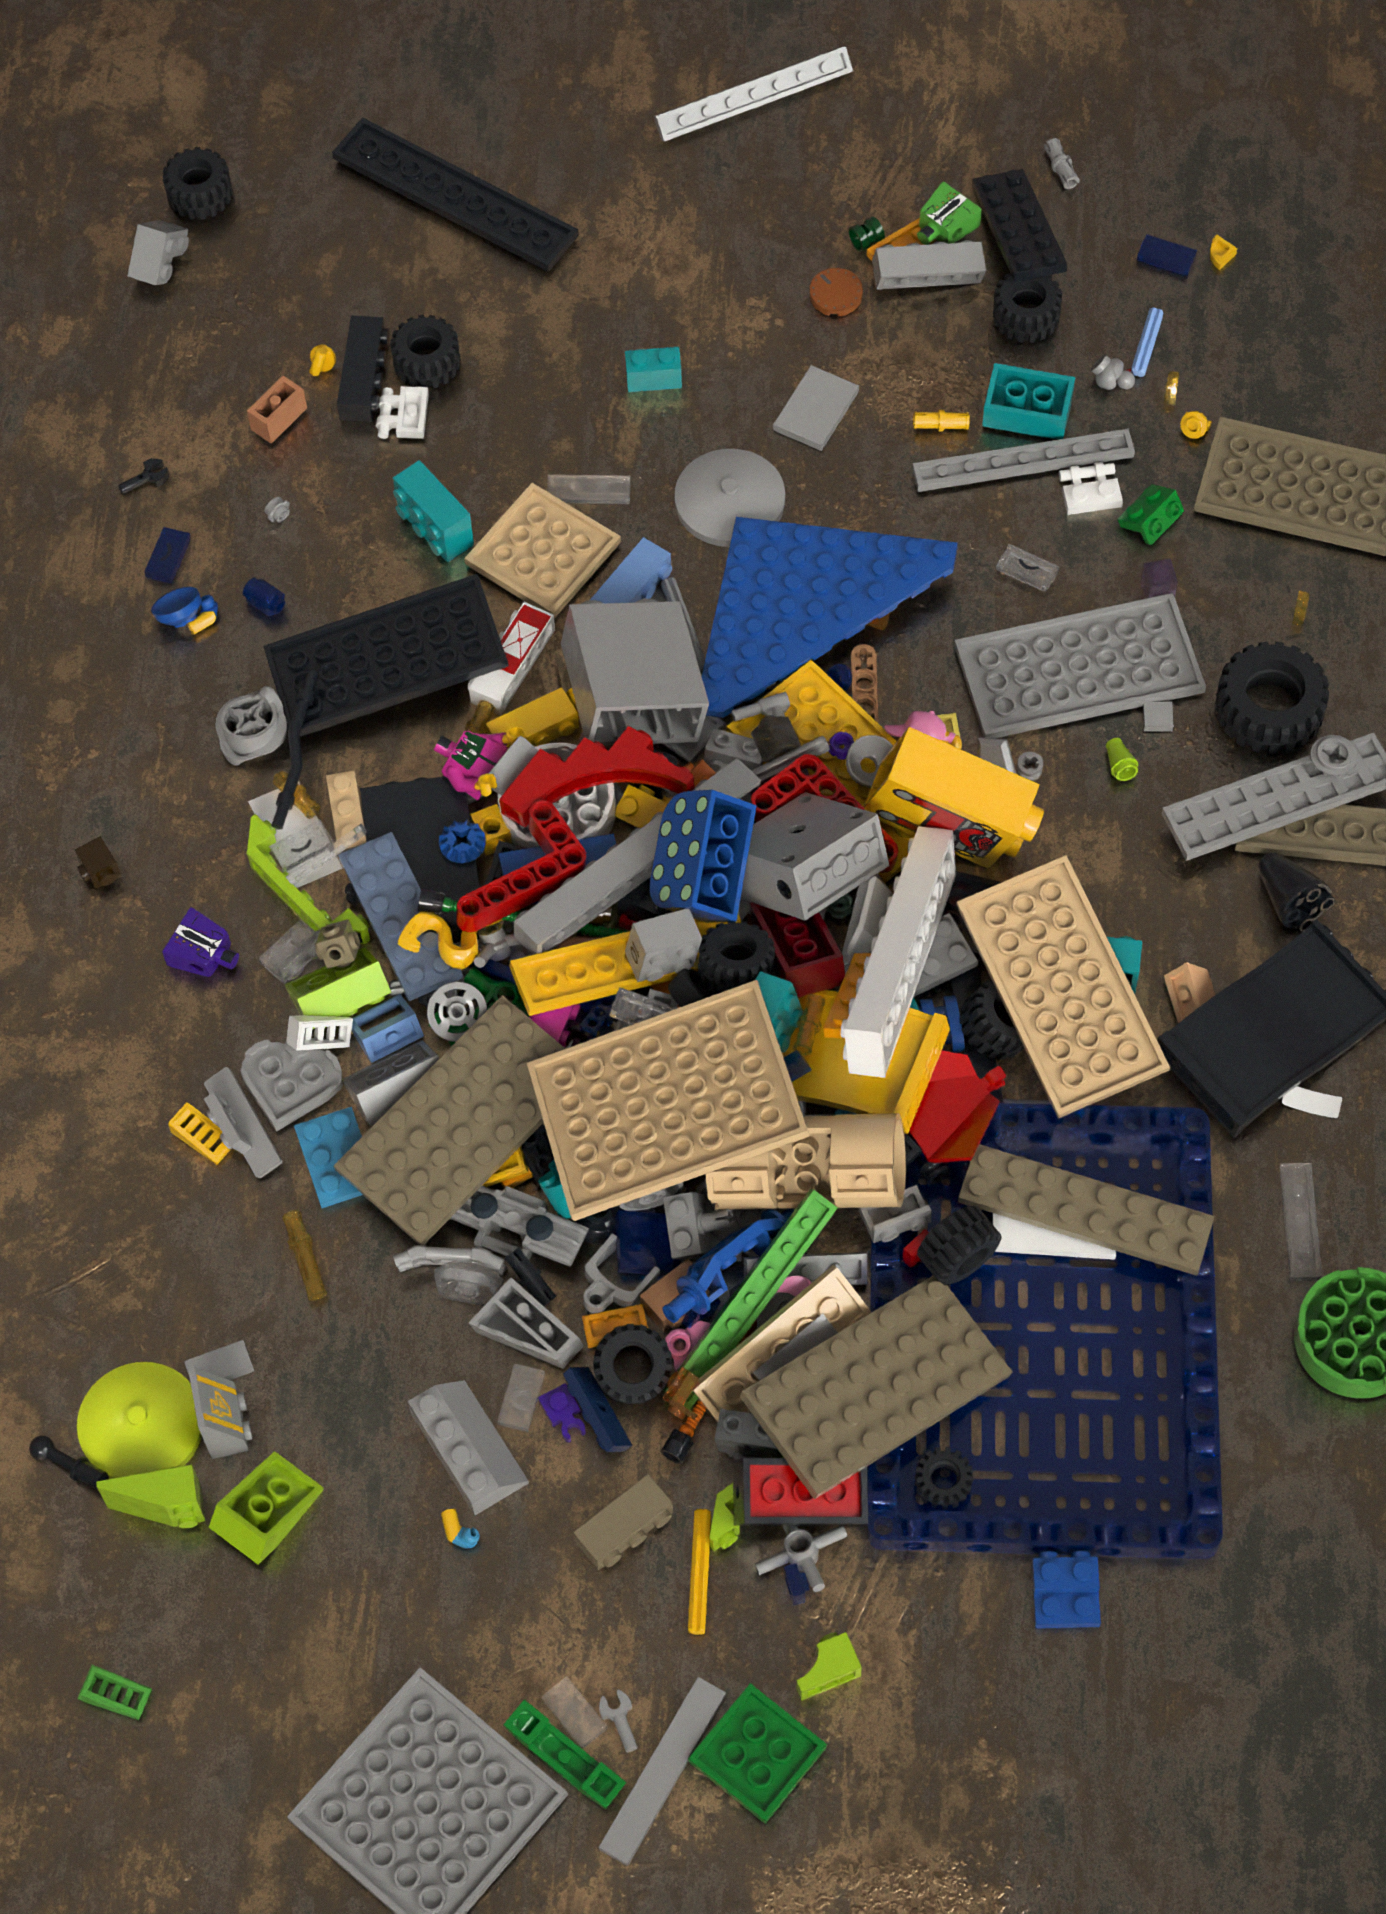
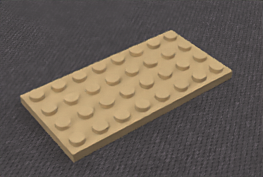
M1067 855L957 901L960 914L1058 1118L1170 1070L1162 1049Z

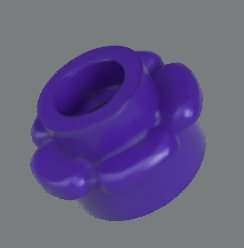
M846 732L834 734L829 740V753L832 756H837L840 760H845L849 748L854 743L853 737Z

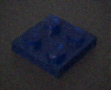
M618 1210L615 1215L618 1272L649 1274L656 1266L660 1269L659 1275H667L680 1265V1260L672 1259L665 1213Z

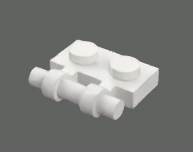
M401 386L400 395H393V389L391 388L383 389L378 404L381 409L380 416L377 417L376 421L379 438H388L389 430L392 428H396L397 438H424L429 397L428 387ZM398 408V415H391V410Z
M1103 462L1094 463L1093 466L1079 468L1078 465L1069 466L1068 470L1059 471L1060 482L1071 481V485H1065L1062 488L1067 515L1122 507L1123 499L1118 479L1106 480L1105 476L1115 474L1114 463L1103 464ZM1095 477L1096 480L1087 483L1081 482L1082 478Z

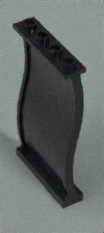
M1315 919L1306 930L1280 951L1213 996L1169 1032L1167 1030L1160 1035L1157 1041L1170 1069L1235 1138L1248 1124L1280 1098L1345 1053L1385 1021L1386 990H1383L1374 980L1372 973L1368 969L1363 968L1354 959L1352 952L1347 947H1343L1334 938L1332 931Z

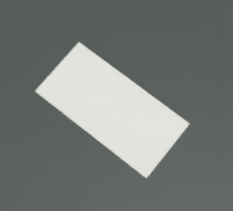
M298 780L293 795L295 797L293 808L288 811L283 829H275L277 847L272 850L282 871H286L295 881L294 886L296 888L343 869ZM284 786L248 801L254 814L262 821L268 820L272 824L277 810L275 803L278 794L283 791ZM308 841H312L307 851L303 853L291 852V850L303 849L308 844Z

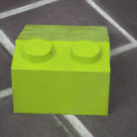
M274 1451L216 1504L209 1528L259 1565L278 1547L322 1493L324 1487Z
M193 1465L96 1482L97 1489L109 1509L173 1527L179 1526L180 1528H192L197 1526L198 1522L206 1521L202 1488Z

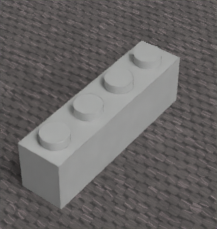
M971 240L948 244L946 242H936L931 245L912 243L907 246L898 247L884 245L876 248L872 259L876 290L976 284L982 282L986 272L982 243L972 242Z

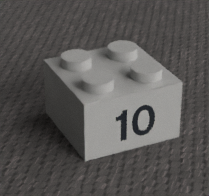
M688 908L633 923L625 953L637 982L644 980L655 981L663 977V975L673 972L679 974L683 969H691L694 966L702 937Z

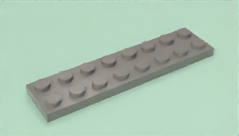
M1373 732L1351 740L1357 750L1358 759L1356 766L1350 771L1349 775L1343 774L1338 778L1334 775L1324 776L1323 772L1319 769L1315 770L1314 764L1310 760L1311 755L1163 807L1161 814L1187 861L1385 790L1386 753L1375 733ZM1338 750L1329 757V763L1338 759Z

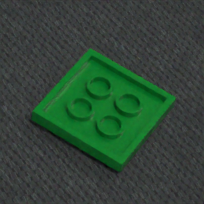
M750 1683L688 1758V1762L766 1824L825 1751L827 1744Z

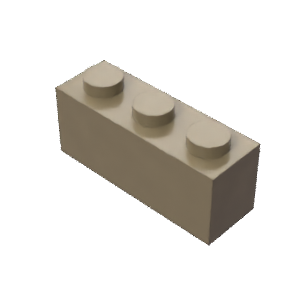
M647 1474L574 1531V1541L598 1571L604 1566L609 1568L619 1561L622 1557L621 1553L628 1547H637L646 1539V1533L655 1526L657 1528L664 1526L671 1519L673 1503L652 1477Z

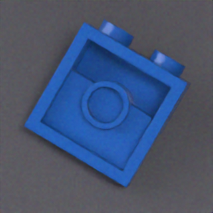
M1047 1551L1039 1553V1558H1033L1031 1569L1035 1628L1100 1627L1098 1557H1090V1552L1088 1551L1072 1552L1071 1557H1058V1553Z

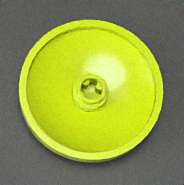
M135 1362L120 1366L106 1373L89 1389L78 1412L77 1434L80 1446L90 1464L107 1472L109 1479L185 1466L195 1454L202 1438L198 1428L191 1383L175 1369L159 1363Z

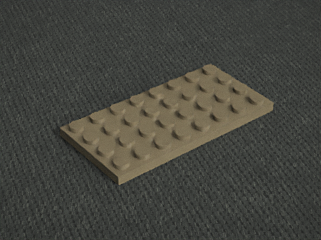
M1220 417L1196 498L1194 511L1386 556V455Z
M502 995L333 1166L334 1169L419 1245H425L544 1123L527 1063L565 1048Z
M933 1275L741 1392L740 1398L812 1497L816 1499L1007 1379L1012 1374V1370L947 1284L943 1285Z

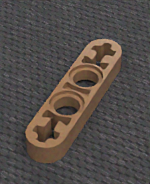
M860 644L854 647L851 652V698L857 704L864 702L871 704L873 709L867 713L878 723L876 651L870 645ZM860 655H866V669H861ZM860 678H867L872 682V685L868 688H861L856 682Z

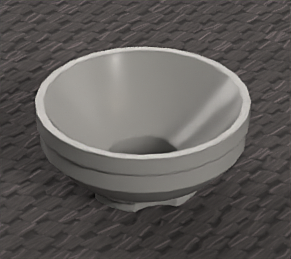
M867 735L857 739L849 748L846 756V767L850 777L859 785L871 788L881 761L893 745L888 740L877 735ZM864 758L873 760L876 765L875 772H864L860 766L861 760Z

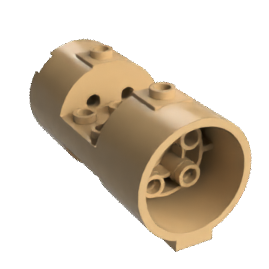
M899 1113L803 1116L810 1137L705 1174L708 1200H711V1203H715V1210L797 1208L811 1188L837 1208L901 1207L904 1201L906 1183V1149L902 1118Z

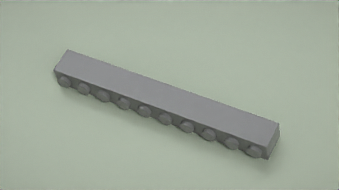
M736 758L730 764L722 765L716 774L708 780L700 781L693 791L712 789L750 803L752 794L761 786V780ZM663 812L655 814L644 827L633 830L629 837L619 845L615 844L610 847L603 857L588 863L577 876L566 879L555 892L544 895L538 904L529 911L521 912L514 921V937L532 955L551 951L650 878Z

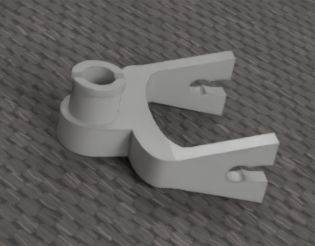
M612 1233L585 1265V1277L591 1284L585 1290L583 1296L585 1313L588 1315L589 1313L604 1312L612 1302L622 1307L634 1306L640 1300V1294L659 1281L657 1276L660 1274V1269L655 1266L634 1291L623 1290L609 1282L599 1272L597 1267L616 1251L615 1243L617 1242V1236Z

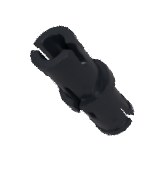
M520 1247L504 1258L520 1278V1285L522 1287L526 1286L533 1297L543 1306L557 1296L541 1277L542 1271L539 1267L535 1269Z

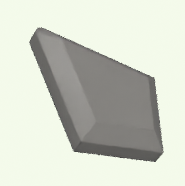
M978 737L977 757L1017 774L1007 739Z

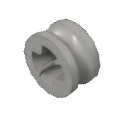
M1025 752L1020 755L1017 762V774L1031 781L1041 776L1043 768L1042 757L1035 752ZM1025 764H1035V769L1032 767H1030L1028 770L1025 769Z

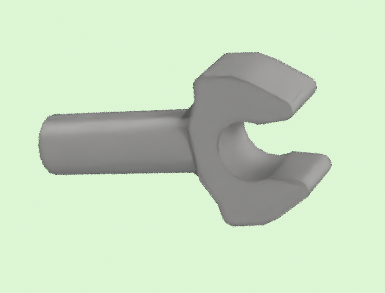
M618 1689L619 1708H609L605 1696H601L599 1712L603 1720L610 1719L614 1721L626 1753H629L638 1748L626 1718L627 1712L632 1709V1702L628 1695Z

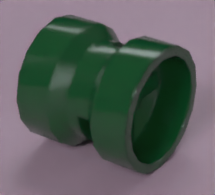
M874 216L866 219L864 224H856L848 229L849 238L855 249L859 252L868 249L870 244H876L885 239L883 227Z

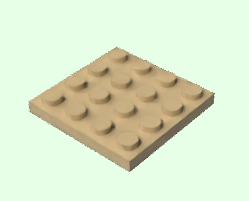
M531 483L464 560L465 565L528 604L553 614L555 619L621 543V536L534 483Z

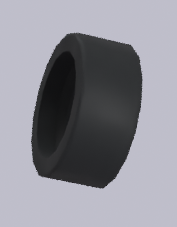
M683 969L668 984L671 996L680 1007L716 995L708 991L709 987H704L701 984L698 972L693 969Z

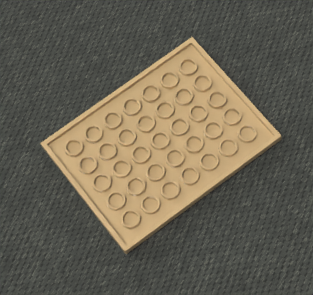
M757 980L527 1063L573 1221L810 1137Z

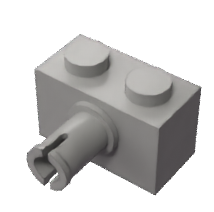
M688 1192L663 1197L672 1259L685 1261L687 1259L700 1258L712 1248L710 1231L733 1228L734 1220L725 1219L733 1217L730 1209L707 1213L704 1194Z

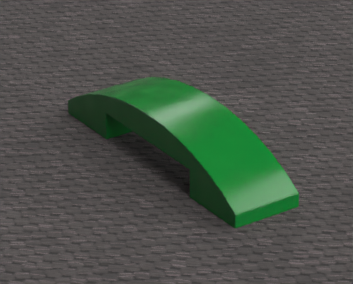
M524 1699L503 1726L556 1774L589 1799L606 1809L627 1782L604 1763H599L549 1723L550 1720Z

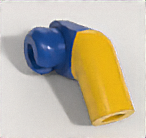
M211 595L201 597L200 615L195 620L187 623L193 635L216 621L218 604Z

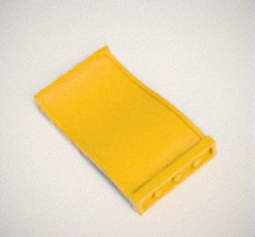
M823 990L798 998L804 1012V1018L801 1025L795 1028L791 1035L787 1051L782 1053L798 1101L825 1105L856 1114L899 1113L903 1122L904 1134H908L950 1032L946 1015L938 1013L930 1015L909 1008L886 1076L882 1078L850 1074L848 1071V1061L843 1059L845 1039L826 1038L824 1036L823 1027L837 996V991Z

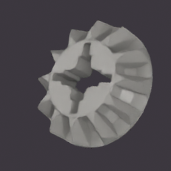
M1327 735L1318 739L1312 746L1310 756L1315 770L1319 769L1323 772L1324 776L1334 775L1336 778L1343 774L1349 775L1350 771L1356 766L1358 753L1353 743L1338 735ZM1338 750V759L1329 763V757Z

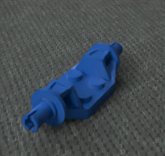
M787 1208L781 1214L776 1210L766 1209L761 1214V1220L733 1231L688 1267L686 1276H682L677 1280L676 1287L679 1295L662 1307L666 1318L675 1323L691 1309L700 1315L706 1314L710 1310V1303L728 1290L720 1269L724 1270L737 1260L735 1256L742 1251L745 1253L751 1249L760 1257L771 1243L770 1237L772 1240L775 1238L796 1208Z

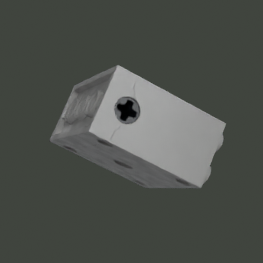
M807 792L801 794L753 825L741 899L802 920L812 917L889 866L878 814Z

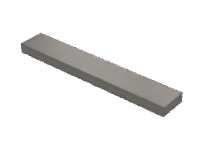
M697 1677L599 1846L600 1851L626 1866L629 1865L687 1765L688 1758L695 1751L726 1697L725 1691Z

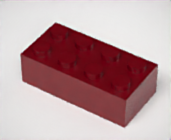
M754 902L749 903L752 925L759 926L760 931L765 930L768 933V938H772L774 942V972L776 976L792 982L798 998L841 986L844 977H846L843 955L819 912L807 920H802Z

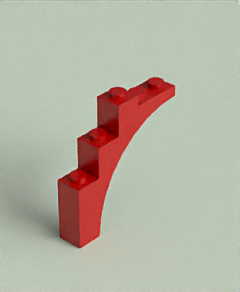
M628 726L609 751L602 743L598 741L592 742L586 737L583 738L565 762L557 754L552 752L549 754L540 748L501 796L499 803L501 813L526 828L529 825L530 807L539 800H546L553 804L578 790L600 784L620 782L649 784L679 794L695 789L694 776L687 768L683 766L678 767L669 762L663 754L659 752L654 753L653 740L648 733L643 730L637 731Z

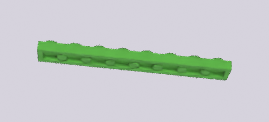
M811 1188L662 1391L690 1411L698 1400L690 1386L736 1348L835 1213L837 1207L814 1189Z

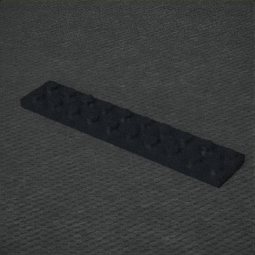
M363 117L332 151L334 160L548 272L579 236L577 228Z

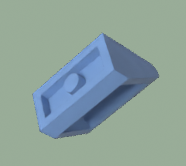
M401 994L352 1018L351 1031L371 1063L424 1037L415 1012ZM399 1007L402 1013L365 1032L360 1029L361 1026Z

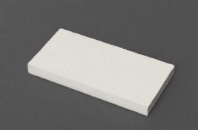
M993 1213L992 1224L1002 1236L995 1252L1113 1260L1116 1258L1115 1250Z

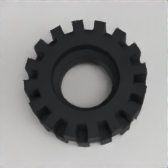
M936 1447L933 1453L929 1450L925 1453L924 1458H920L915 1474L916 1491L918 1495L923 1496L922 1501L925 1503L930 1501L932 1503L931 1507L937 1508V1505H942V1510H946L948 1505H952L955 1508L960 1501L963 1503L966 1500L967 1494H970L973 1482L972 1465L969 1466V1459L966 1456L964 1458L961 1457V1451L956 1450L953 1453L951 1452V1447H946L945 1451H941L940 1447ZM941 1467L951 1469L956 1475V1483L947 1489L937 1487L931 1478L932 1473L936 1469Z

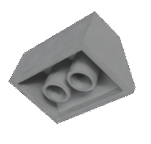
M420 1040L343 1078L342 1081L362 1118L369 1126H372L439 1060V1057L423 1040Z

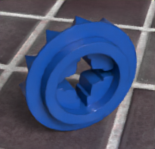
M467 819L464 822L454 820L450 826H444L443 832L439 836V847L442 854L450 861L456 863H467L475 860L482 854L486 845L485 833L480 829L478 823H470ZM455 836H459L461 838L467 836V841L469 844L461 842L458 845L457 838Z

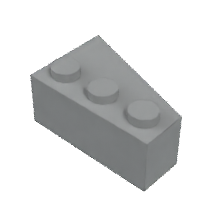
M512 1278L500 1288L469 1322V1325L476 1333L562 1369L584 1347L576 1334Z

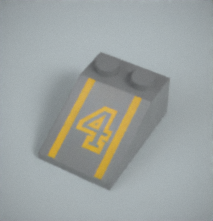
M196 1367L188 1368L198 1428L211 1459L249 1451L247 1440L253 1438L249 1421H243L242 1411L247 1410L244 1392L238 1393L233 1381Z

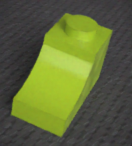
M837 1632L827 1634L819 1640L820 1643L816 1644V1655L818 1658L815 1665L805 1676L796 1680V1690L801 1701L861 1677L862 1667L847 1632L840 1635Z

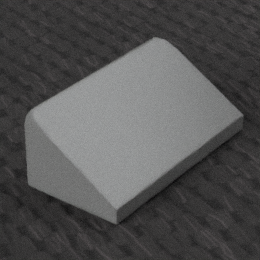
M519 736L489 772L496 777L497 787L491 789L503 795L539 750L527 739Z

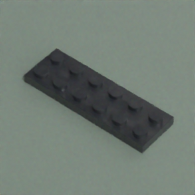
M1023 169L1010 170L994 175H984L972 179L974 193L1014 282L1067 272L1066 259Z

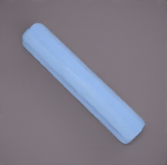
M1155 307L1149 309L1131 367V372L1134 376H1145L1163 318V311L1161 309H1156Z

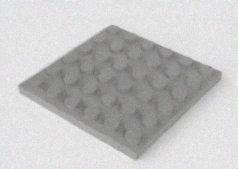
M420 1667L290 1812L287 1819L393 1913L466 1914L568 1796V1793Z

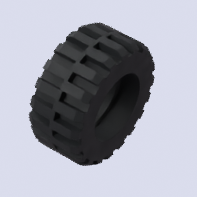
M1268 641L1259 642L1258 647L1249 645L1243 648L1242 653L1236 652L1222 670L1216 694L1215 711L1218 713L1217 719L1222 727L1226 726L1224 732L1230 738L1236 737V743L1244 748L1246 745L1252 747L1251 751L1260 753V750L1268 751V754H1277L1280 750H1283V753H1288L1294 750V746L1301 748L1306 745L1308 740L1314 738L1318 733L1329 700V683L1327 677L1323 675L1324 670L1319 663L1314 664V657L1309 653H1301L1300 648L1294 645L1291 648L1284 646L1283 642H1276L1275 645H1269ZM1260 685H1275L1292 694L1297 701V705L1284 711L1266 710L1252 702L1246 692Z

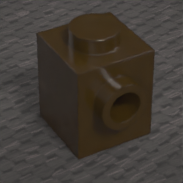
M101 836L75 849L80 864L77 866V869L85 882L90 880L95 889L110 885L116 878L121 876L117 862Z

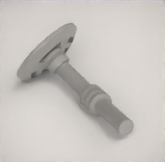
M458 980L439 987L432 994L427 1005V1019L433 1031L445 1040L456 1042L465 1032H448L449 1026H460L466 1023L468 1028H470L477 1021L473 1018L475 1010L471 1000L475 998L478 1003L479 1014L477 1020L487 1011L485 999L479 990L468 983L458 982ZM457 989L465 990L462 997L458 996ZM436 1002L439 1003L438 1014L441 1020L439 1024L434 1015ZM467 1003L470 1010L469 1015H466V1008L464 1007ZM444 1006L447 1007V1008H446V1011H447V1014L449 1015V1016H447L446 1018H445L444 1015H443V1007H444Z

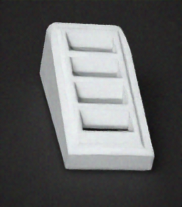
M289 1016L286 1042L296 1051L350 1047L353 1019L351 1017ZM336 1026H339L338 1039H334ZM312 1027H315L314 1038H311ZM327 1027L326 1039H323L324 1029Z

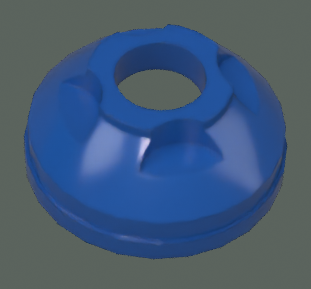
M195 587L178 588L160 597L153 604L151 612L156 620L162 624L171 625L175 628L183 627L195 620L202 599L198 589Z

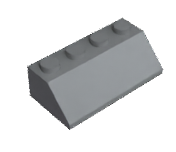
M465 1380L434 1385L408 1401L412 1417L474 1516L529 1484L525 1474Z

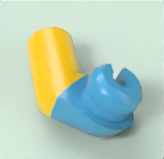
M447 1509L441 1512L446 1537L449 1542L465 1549L472 1548L477 1544L480 1538L478 1530L474 1527L470 1530V1528L460 1526L456 1509Z

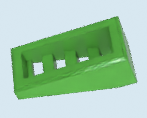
M92 1664L77 1699L139 1720L152 1688ZM96 1679L103 1681L97 1694L91 1692ZM110 1683L115 1685V1687L112 1691L110 1698L108 1699L103 1696L108 1687V1684ZM121 1687L127 1689L122 1704L115 1702ZM133 1692H137L140 1695L134 1709L128 1707Z

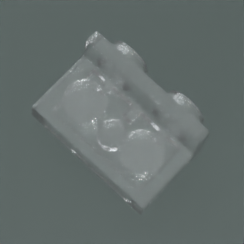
M300 919L259 957L260 964L282 983L286 984L291 978L298 977L308 962L318 958L315 943L317 942L320 930L315 932Z

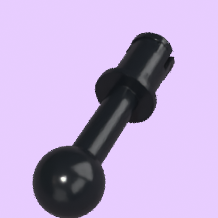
M37 1436L29 1445V1452L34 1459L39 1461L49 1459L69 1470L70 1478L74 1481L81 1480L98 1490L96 1482L109 1479L107 1472L90 1464L86 1457H80L76 1460L56 1449L53 1441L47 1436Z

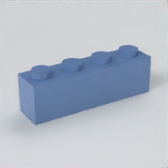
M643 537L590 600H597L602 603H635L642 599H650L661 580L667 579L671 574V553Z

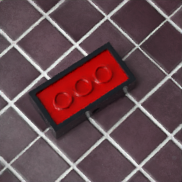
M741 1458L734 1460V1526H858L868 1524L867 1467L814 1499L785 1458Z

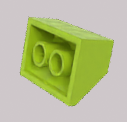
M365 947L357 951L355 961L348 966L342 968L335 966L328 969L326 966H323L285 984L299 1014L308 1016L349 1017L358 1012V1008L368 1003L369 1005L377 1004L385 999V995L392 993L378 960Z

